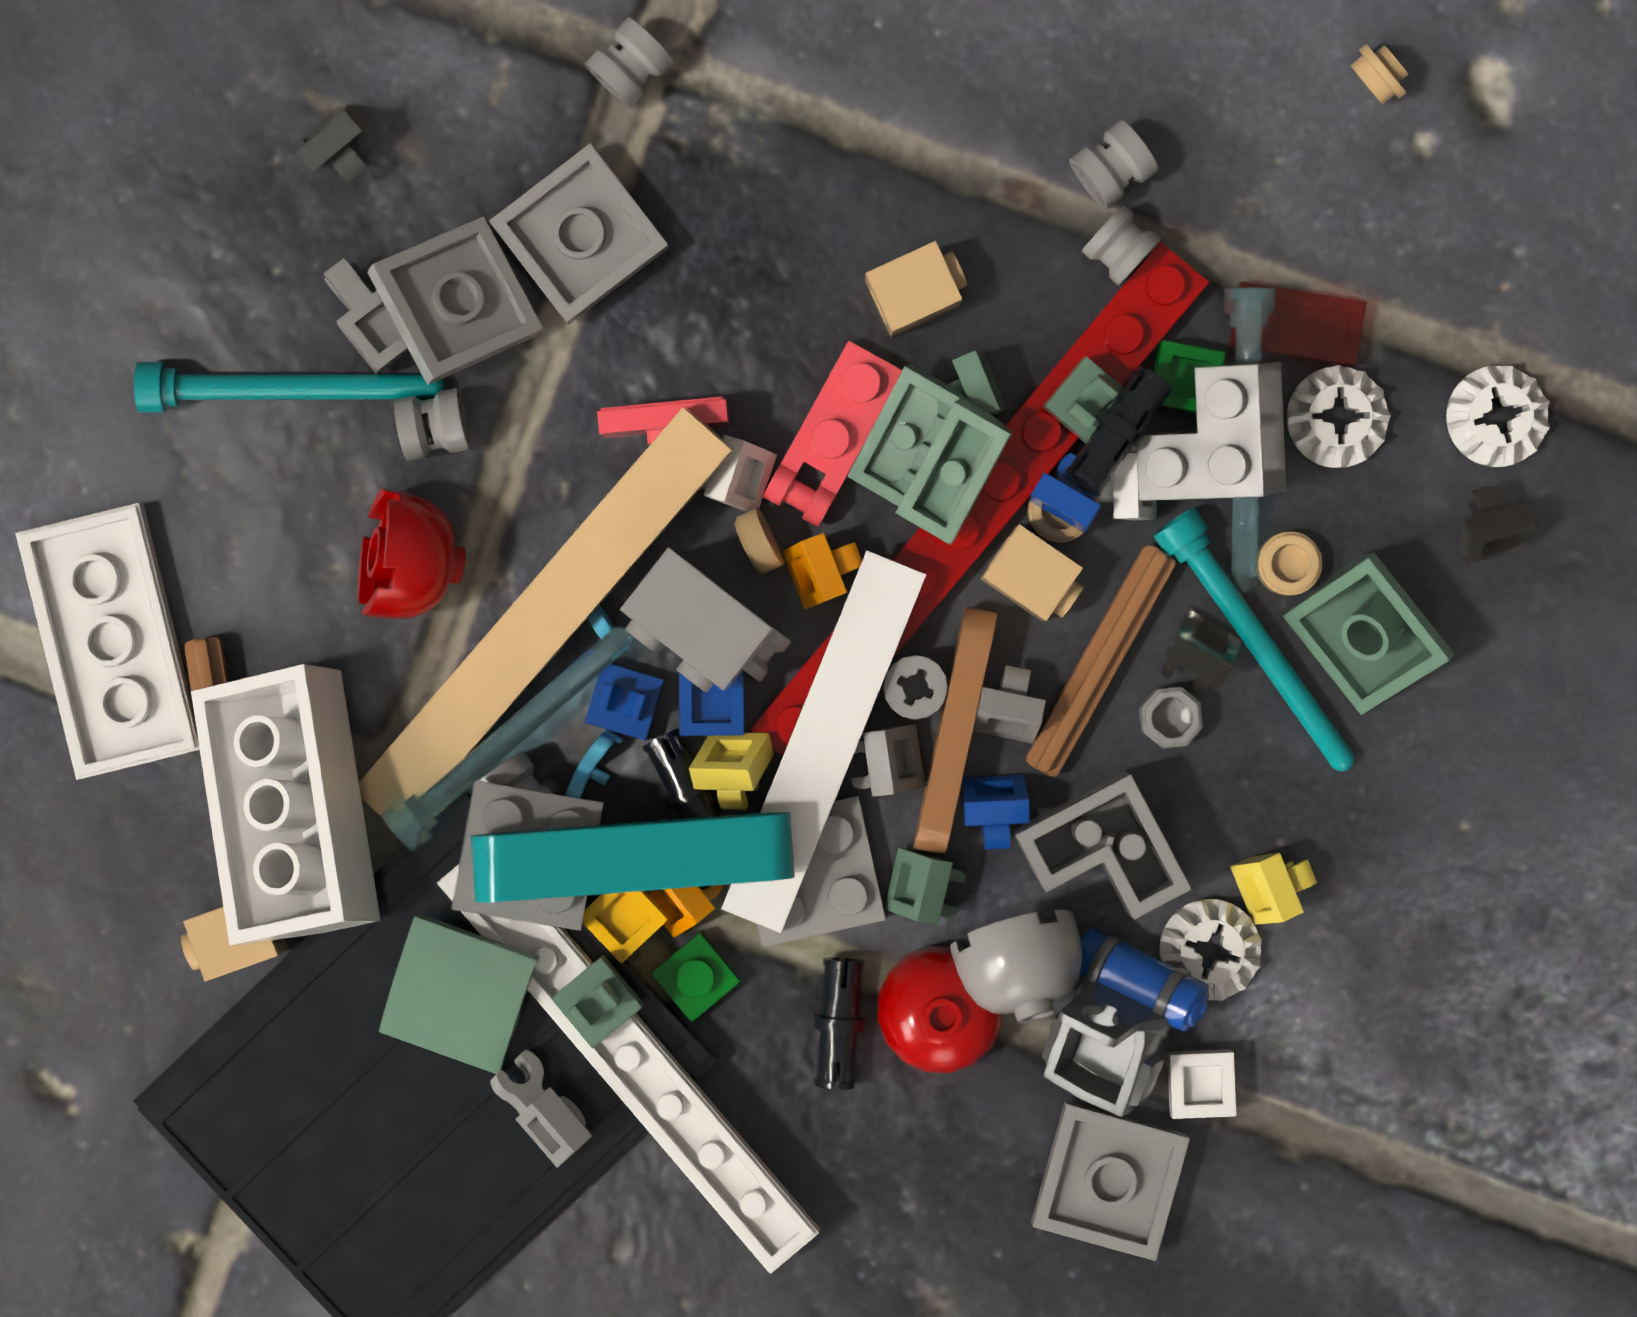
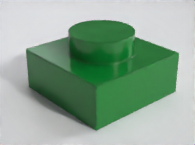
M1164 340L1159 342L1154 372L1166 380L1172 387V393L1166 398L1161 407L1197 414L1195 368L1223 365L1226 352Z
M702 931L698 932L651 972L652 976L690 1022L694 1021L741 981V978Z

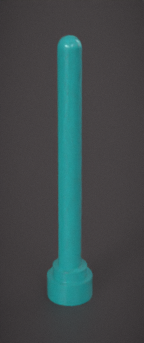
M137 362L134 371V398L138 413H165L168 406H178L180 400H394L410 396H416L420 400L434 399L438 391L445 390L443 379L427 386L422 374H179L177 368H167L165 362Z
M1191 507L1153 534L1158 545L1168 554L1167 557L1174 555L1179 563L1184 561L1188 563L1331 767L1340 772L1349 770L1355 760L1353 752L1208 549L1207 545L1211 543V540L1205 531L1209 529V526L1197 509Z

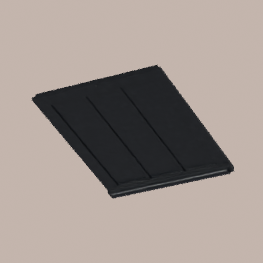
M463 789L373 874L381 921L308 935L133 1100L139 1107L137 1110L332 1317H445L646 1129L529 991H527L520 1011L522 1014L502 1070L512 1082L524 1084L526 1080L525 1074L516 1065L514 1060L525 1049L531 1051L539 1058L543 1066V1090L546 1091L551 1087L558 1097L563 1096L571 1100L583 1114L586 1122L584 1127L590 1132L592 1137L558 1168L515 1120L520 1115L509 1102L497 1096L492 1089L490 1080L496 1074L379 1032L393 979L414 916L419 913L481 936L461 911L452 910V900L437 884L460 862L472 796L466 789ZM583 923L581 931L564 928L592 962H595L602 955L608 959L644 1003L643 1007L636 1012L695 1082L718 1062L719 1058L627 960L621 964Z

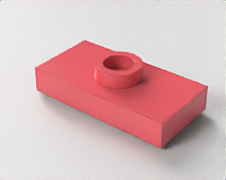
M721 396L600 408L601 411H597L599 434L603 438L647 434V445H650L682 407H687L710 428L730 426L728 403Z

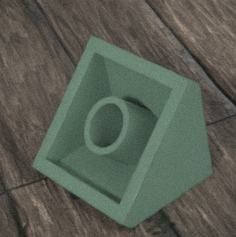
M1375 553L1357 555L1283 615V618L1360 715H1363L1445 664L1455 655Z

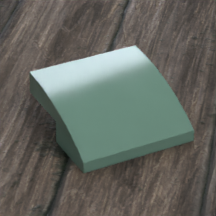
M910 363L904 366L847 477L897 505L896 514L951 545L959 534L1013 431L949 385Z
M418 913L414 916L399 960L379 1032L497 1074L503 1068L522 1014L520 1011L539 956Z

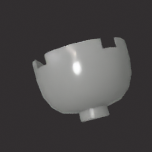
M1055 910L1058 922L1046 924L1040 923L1038 912L1024 914L995 922L968 933L967 936L970 943L968 948H964L957 941L953 942L950 945L951 953L965 991L978 1006L995 1014L1015 1013L1017 1023L1020 1024L1041 1020L1053 1015L1055 1011L1052 1002L1070 993L1079 979L1083 955L1080 935L1073 912Z

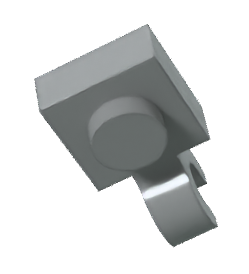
M344 258L324 273L326 284L350 310L337 320V326L377 375L408 351L404 340L378 291L376 290L374 293H371Z
M525 1049L514 1060L516 1065L525 1074L526 1080L524 1084L512 1082L503 1070L499 1071L490 1080V1083L497 1096L509 1102L520 1115L515 1120L558 1168L585 1144L592 1135L584 1127L586 1122L583 1114L571 1100L563 1096L558 1097L551 1087L546 1091L543 1090L544 1070L542 1063L534 1053Z

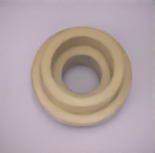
M1367 44L1359 49L1362 56L1350 66L1382 105L1394 95L1400 99L1407 93L1399 82L1409 74L1385 45L1375 53Z

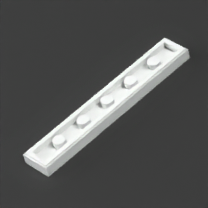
M866 551L760 812H790L795 877L785 880L731 884L721 908L722 910L776 932H782L926 574Z

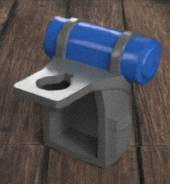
M1089 928L1080 937L1083 957L1079 982L1075 989L1076 993L1072 1001L1065 1005L1056 1015L1049 1028L1050 1033L1042 1054V1058L1046 1062L1043 1077L1081 1100L1122 1117L1131 1113L1136 1106L1144 1104L1149 1099L1163 1064L1159 1051L1170 1028L1173 1027L1185 1032L1194 1027L1203 1017L1208 1007L1209 984L1192 977L1191 972L1182 967L1175 968L1126 944L1123 938L1115 934L1108 935L1095 928Z

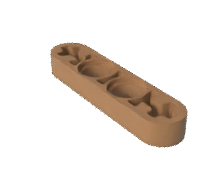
M965 606L918 818L913 849L943 856L946 853L997 619L996 612Z

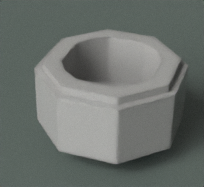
M1182 687L1154 689L1139 707L1141 732L1161 748L1187 746L1203 727L1201 703Z

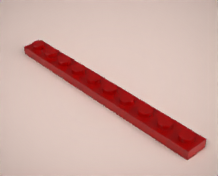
M1161 241L1006 424V427L1013 431V434L954 543L950 545L926 530L919 528L892 560L926 574L893 658L1032 494L1044 472L1048 474L1078 439L1075 434L1042 408V406L1082 357L1087 356L1122 386L1209 283V281ZM834 630L750 729L754 733H769L773 749L781 756L785 753Z

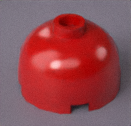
M381 489L376 494L368 518L380 520L379 525L375 527L371 538L363 537L358 569V603L366 605L361 612L363 616L383 619H411L426 614L439 604L447 592L449 583L459 584L461 582L465 568L466 551L464 547L455 545L454 527L441 508L427 498L415 494Z
M928 945L906 953L888 972L878 992L877 1020L886 1044L904 1063L924 1072L952 1073L974 1065L992 1048L1002 1027L1003 1014H995L981 1008L965 991L957 973L950 946Z

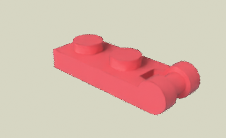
M848 341L784 459L771 479L763 498L778 506L784 501L804 512L802 519L819 528L847 478L902 370ZM804 463L825 474L817 491L796 480Z

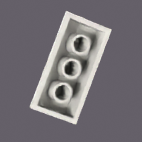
M302 664L191 691L229 945H242L320 934L381 921L341 670Z

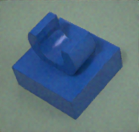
M1070 453L1059 463L1057 479L1044 472L1031 494L1030 502L1086 534L1099 512L1100 504L1091 500L1096 497L1092 492L1088 493L1074 485L1066 476L1065 470L1076 458L1074 454Z
M603 662L585 723L646 741L665 679Z
M744 671L741 672L727 691H723L714 684L707 693L679 672L680 736L745 735Z
M1024 775L962 778L961 799L965 826L982 825L985 850L1010 849V824L1030 823L1029 797Z

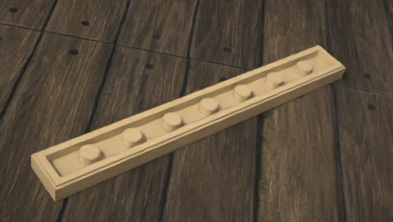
M682 407L359 781L361 799L398 832L404 830L734 449L687 407Z

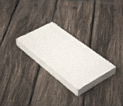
M135 503L15 533L76 780L200 750L192 697L144 504Z

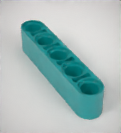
M790 812L526 830L471 836L475 902L477 903L764 882L795 877Z

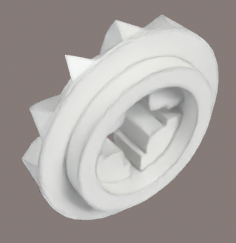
M1337 365L1320 369L1300 382L1288 404L1287 426L1293 443L1306 458L1325 467L1345 468L1367 460L1385 441V434L1391 414L1387 408L1384 390L1377 386L1367 376L1365 371ZM1338 390H1340V399H1343L1346 410L1355 411L1356 414H1364V418L1345 425L1344 435H1341V444H1338V434H1335L1333 423L1323 422V419L1312 418L1313 414H1321L1323 411L1333 408L1335 398L1338 397Z
M1486 366L1467 375L1452 392L1446 414L1448 431L1459 451L1470 460L1489 467L1514 465L1535 453L1545 434L1550 429L1548 424V406L1550 401L1544 397L1537 385L1536 378L1526 375L1514 366ZM1494 396L1499 398L1502 407H1522L1523 410L1522 413L1516 414V418L1507 422L1508 432L1505 433L1507 442L1505 435L1500 433L1497 425L1491 424L1486 426L1483 423L1475 426L1474 423L1475 419L1483 417L1484 413L1492 410L1491 399Z
M1203 899L1183 906L1169 919L1160 939V960L1175 968L1182 967L1190 971L1192 977L1209 984L1208 1000L1223 1001L1227 997L1245 990L1256 971L1261 967L1262 940L1251 918L1240 908L1223 900ZM1222 924L1219 931L1221 934L1220 945L1229 950L1230 954L1235 955L1236 959L1235 961L1227 958L1225 961L1215 959L1211 968H1207L1204 977L1202 976L1204 970L1202 967L1203 957L1194 951V948L1185 945L1187 940L1195 943L1198 940L1208 942L1212 933H1216L1218 925Z

